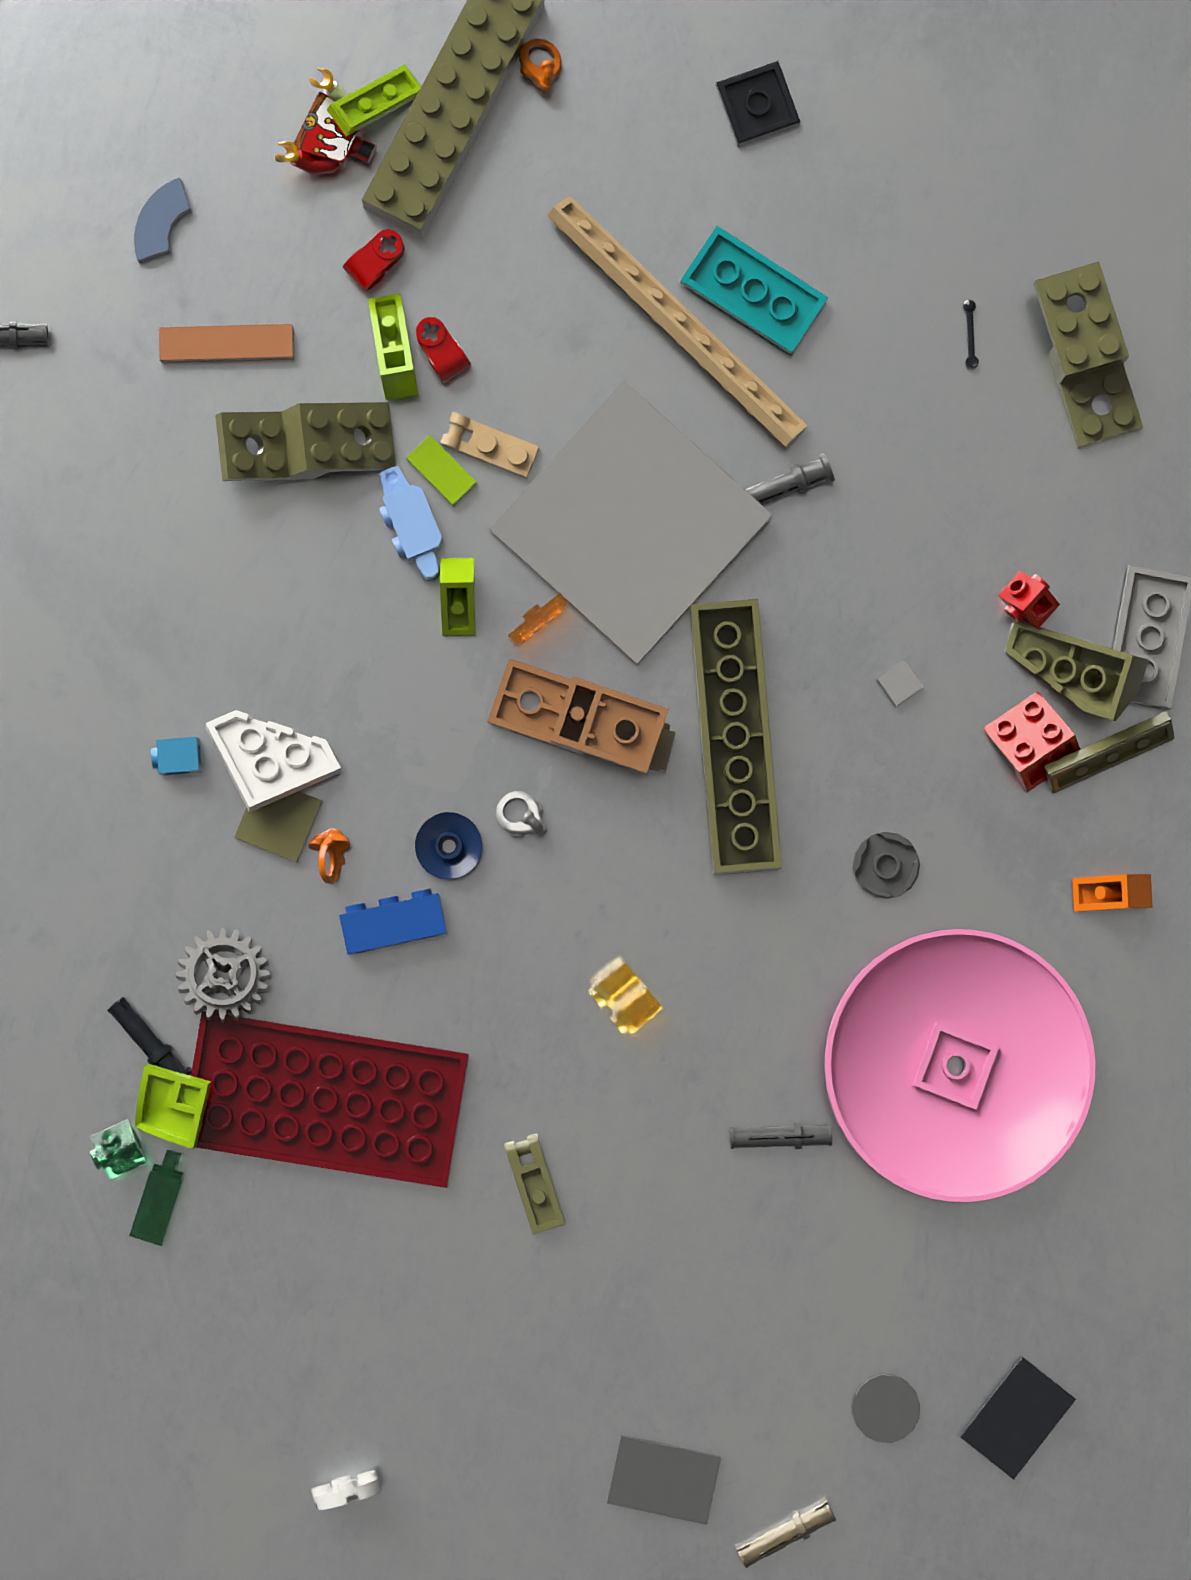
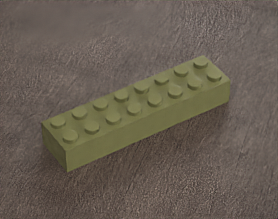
M544 0L466 1L362 198L364 209L421 238L424 237L520 55V50L527 42L544 10Z
M758 599L691 604L690 618L713 875L779 870L782 868L759 602Z

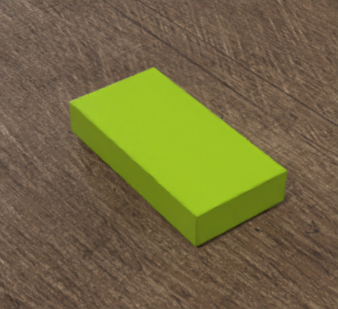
M431 435L406 457L411 465L452 506L477 484L468 472Z

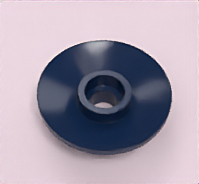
M443 812L430 817L422 824L416 835L415 852L421 866L431 875L441 879H457L468 874L477 865L482 853V839L479 830L470 819L458 813ZM447 840L454 841L456 845L455 850L451 853L443 850V843Z

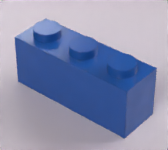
M431 889L412 892V899L399 902L398 896L378 900L379 906L366 909L365 903L345 907L346 913L340 914L339 918L347 955L448 934L440 895L438 893L432 894Z

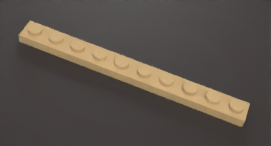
M571 196L551 209L547 216L556 224L557 228L571 238L584 254L588 255L602 268L604 273L609 278H612L633 301L637 302L651 316L655 323L666 330L679 346L683 347L698 361L704 370L708 371L728 393L732 394L746 408L750 415L760 421L775 439L779 440L786 447L805 430L808 425Z

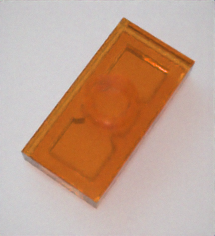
M559 593L542 608L538 604L533 606L522 616L525 621L508 634L509 640L515 647H520L562 613L568 606L567 600Z

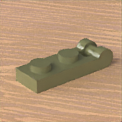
M536 1133L526 1136L527 1140L516 1144L514 1141L504 1144L533 1235L565 1224ZM532 1153L534 1163L522 1166L519 1157Z

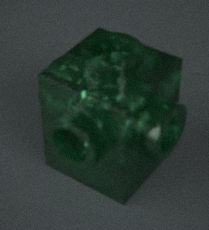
M128 1119L91 1135L94 1150L90 1151L91 1158L98 1170L103 1168L109 1179L147 1163L141 1140Z

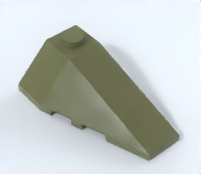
M1015 620L1005 650L1006 653L1049 683L1057 692L1074 702L1082 711L1113 721L1119 718L1138 694L1149 661L1145 658L1042 627L1037 629L1029 623L1022 621L1018 623Z

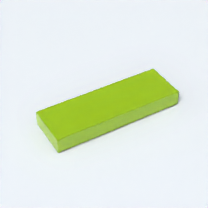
M404 64L330 104L327 111L345 136H348L414 100L421 85Z

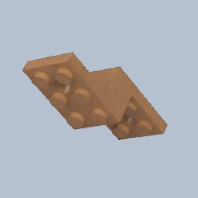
M509 658L487 722L580 755L587 753L647 774L669 709L572 676V679H568ZM533 692L539 696L540 704L535 710H525L521 706L520 699L525 693ZM629 721L635 726L636 733L633 738L622 740L617 736L616 727L620 722Z

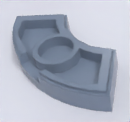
M180 177L171 180L156 190L147 200L138 216L134 233V247L138 262L170 253L169 237L172 227L181 216L191 211Z

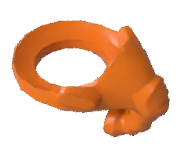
M545 39L529 40L520 50L521 74L531 78L535 86L541 91H549L553 85L552 81L555 77H559L562 69L559 50ZM541 46L551 52L553 60H545L541 63V66H537L530 60L528 52L533 47Z
M331 828L328 831L319 833L308 845L310 849L319 851V873L326 884L336 883L341 866L345 864L343 853L350 848L348 837L343 835L338 829ZM326 851H328L330 856V871L328 875L325 870Z

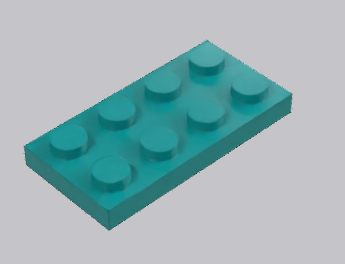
M719 226L715 227L680 280L681 284L791 355L828 300L826 295Z

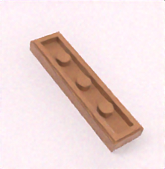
M293 324L159 327L160 362L294 359Z

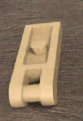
M452 413L449 420L451 426L448 433L443 434L440 442L441 445L527 479L539 446L473 421L461 414ZM463 429L472 432L469 443L460 440Z

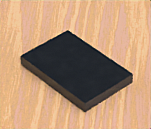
M1021 1356L959 1437L1014 1480L1076 1399Z

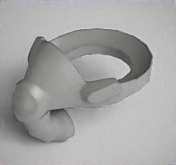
M515 791L507 794L500 800L496 811L497 820L505 830L510 832L511 836L520 838L525 834L544 836L547 832L541 816L543 813L542 806L531 795ZM515 799L525 801L528 804L529 811L523 816L522 821L518 823L507 821L504 816L506 805Z

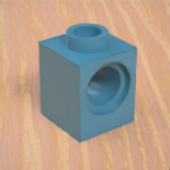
M186 737L156 740L157 748L151 749V760L153 769L158 768L160 775L202 773L199 738Z

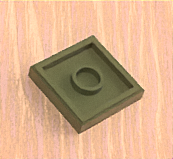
M298 791L252 812H249L246 807L234 838L297 863L322 800Z

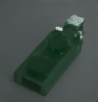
M167 1150L162 1166L154 1164L152 1171L149 1173L129 1236L163 1246L183 1184L182 1177L184 1173L177 1171L182 1153Z

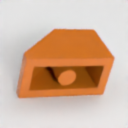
M1120 874L1072 878L1074 912L1153 908L1151 874Z

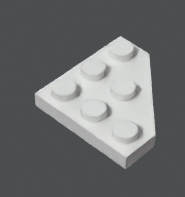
M237 710L206 723V730L249 812L341 772V767L325 739L316 736L311 738L298 734L292 728L270 721L265 723L250 718L249 714Z

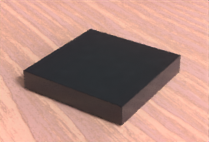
M779 61L716 82L718 94L738 147L796 127L801 123Z

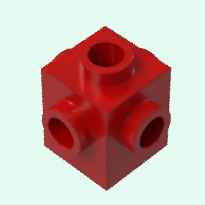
M1019 571L998 595L1007 605L1004 611L1018 623L1024 620L1037 629L1042 626L1060 605L1049 591L1050 586L1046 581L1036 574L1030 577L1022 571Z

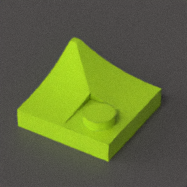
M146 1064L143 1068L138 1093L135 1127L169 1142L192 1149L195 1148L212 1082Z

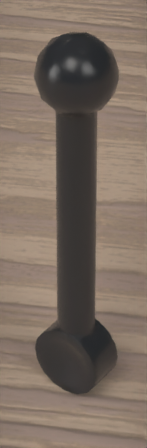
M966 300L963 304V308L967 312L968 357L965 360V365L969 369H975L979 364V360L975 356L973 311L976 309V303L973 300Z

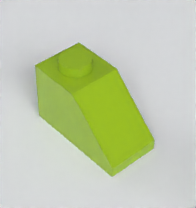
M441 558L440 599L442 636L476 635L474 558Z

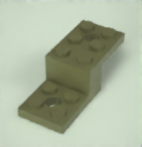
M1099 261L1035 280L1033 284L1053 344V348L1048 355L1078 448L1141 430L1143 424L1124 367L1129 354ZM1073 295L1080 296L1085 302V309L1078 313L1071 311L1067 306V299ZM1096 398L1106 399L1110 405L1109 412L1105 415L1096 414L1092 409V401Z
M389 402L299 403L279 412H220L215 415L222 481L315 479L329 472L384 471L396 466ZM356 428L365 434L366 441L364 445L358 444L354 438ZM247 438H252L256 441L258 445V453L256 455L251 454L247 450Z

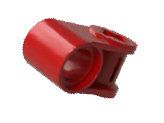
M382 230L364 247L356 251L344 263L342 268L367 292L404 256L405 247L402 238L394 230ZM384 241L388 243L395 241L394 246L396 250L393 253L389 250L383 253L382 243Z
M426 317L418 323L416 327L418 344L443 383L471 366L468 357L460 345L452 338L439 319ZM427 327L432 331L438 329L437 340L432 341L430 337L424 339Z

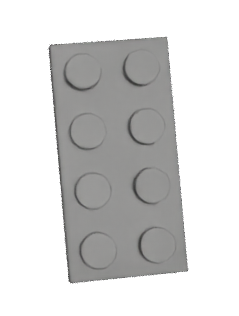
M1129 565L1127 568L1113 649L1149 660L1140 690L1131 701L1132 703L1172 709L1191 606V576Z

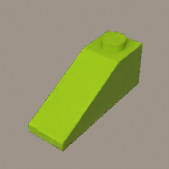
M401 293L369 298L368 303L385 399L391 400L419 395Z

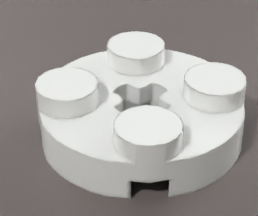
M377 1470L359 1474L356 1479H351V1475L331 1481L332 1488L331 1484H326L311 1489L314 1503L318 1510L346 1505L349 1501L355 1499L362 1500L382 1491Z

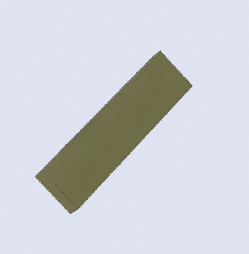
M1165 711L1045 765V773L1050 789L1053 793H1056L1174 740L1170 716Z

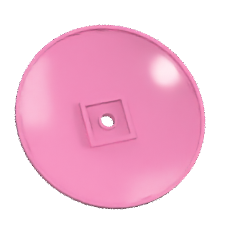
M966 929L940 930L921 934L886 950L868 964L850 984L839 1002L828 1032L825 1049L826 1087L833 1113L845 1138L866 1164L883 1178L902 1189L930 1199L947 1202L984 1201L1012 1193L1034 1182L1052 1168L1070 1148L1083 1126L1093 1097L1096 1067L1094 1043L1090 1026L1076 995L1064 978L1038 954L1011 939L989 932ZM952 1056H957L964 1062V1070L958 1076L951 1075L946 1067L947 1061Z

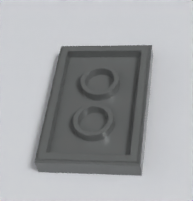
M621 1435L607 1504L707 1525L721 1456Z

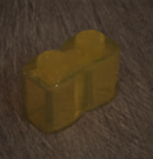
M620 955L589 980L593 987L588 992L600 1006L607 1003L613 1010L614 1014L610 1018L622 1033L626 1029L634 1033L663 1008Z

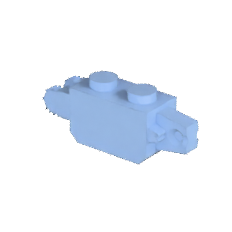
M398 466L384 470L379 474L385 494L382 497L385 506L379 509L386 526L393 525L398 535L392 541L399 558L406 555L409 563L416 562L423 579L435 581L440 576V567H438L439 564L434 553L440 551L443 539L424 492L418 486H410Z

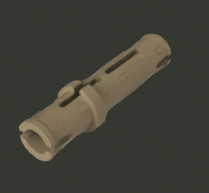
M824 1501L815 1508L800 1515L796 1513L792 1515L793 1519L737 1547L736 1550L744 1566L748 1568L757 1561L801 1538L806 1540L811 1537V1533L819 1528L835 1522L836 1518L828 1502Z

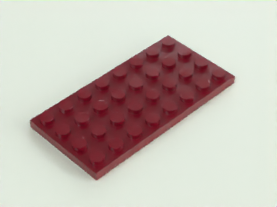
M202 1011L191 1076L211 1081L212 1083L195 1148L447 1188L469 1054L239 1017V1020L236 1021L231 1015H227L225 1023H222L218 1013H215L214 1017L208 1021L206 1011Z

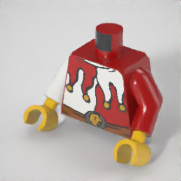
M317 68L324 76L323 82L320 84L314 78H310L309 81L313 87L324 89V93L318 92L294 143L290 141L278 143L279 146L285 147L287 155L285 157L284 155L277 154L274 156L275 160L280 163L290 161L291 165L312 175L333 173L338 168L346 169L352 156L369 163L376 151L377 145L361 138L365 127L345 136L327 111L330 104L349 93L340 84L333 81V75L328 69Z

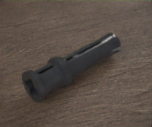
M125 997L120 998V1002L116 1001L107 1010L148 1057V1064L186 1075L191 1074L192 1069L185 1067L174 1055V1048L171 1045H164L126 1001Z

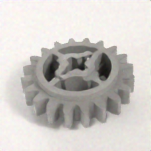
M221 928L219 938H215L209 930L207 931L206 942H203L196 936L194 939L197 948L193 949L188 946L184 948L189 959H178L179 966L186 969L176 972V979L186 981L178 986L179 993L189 992L184 998L185 1005L197 1002L194 1006V1013L196 1015L206 1009L208 1021L214 1017L215 1013H219L222 1023H225L227 1013H232L236 1021L239 1020V1009H243L246 1013L251 1014L249 1002L262 1003L261 997L257 992L268 991V986L261 982V980L270 978L269 971L261 970V968L268 965L267 958H257L262 952L261 946H255L250 949L252 938L248 936L240 942L238 930L234 931L231 938H227L224 928ZM227 951L239 956L236 958H223L216 952ZM204 960L207 964L208 972L204 977V981L197 985L195 979L196 972L200 963ZM249 966L251 970L250 980L246 988L242 990L238 984V978L242 974V970ZM216 967L219 971L221 970L223 973L229 974L230 984L222 977H217ZM209 993H224L231 998L219 1000L207 995Z

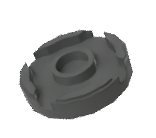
M881 832L871 835L860 844L854 854L852 868L855 880L863 891L873 897L890 899L901 896L912 888L919 876L920 861L917 851L908 839L897 833Z
M880 1374L868 1378L858 1387L853 1399L852 1413L856 1425L865 1436L877 1442L892 1443L904 1439L914 1430L920 1417V1402L916 1391L906 1380L895 1375Z

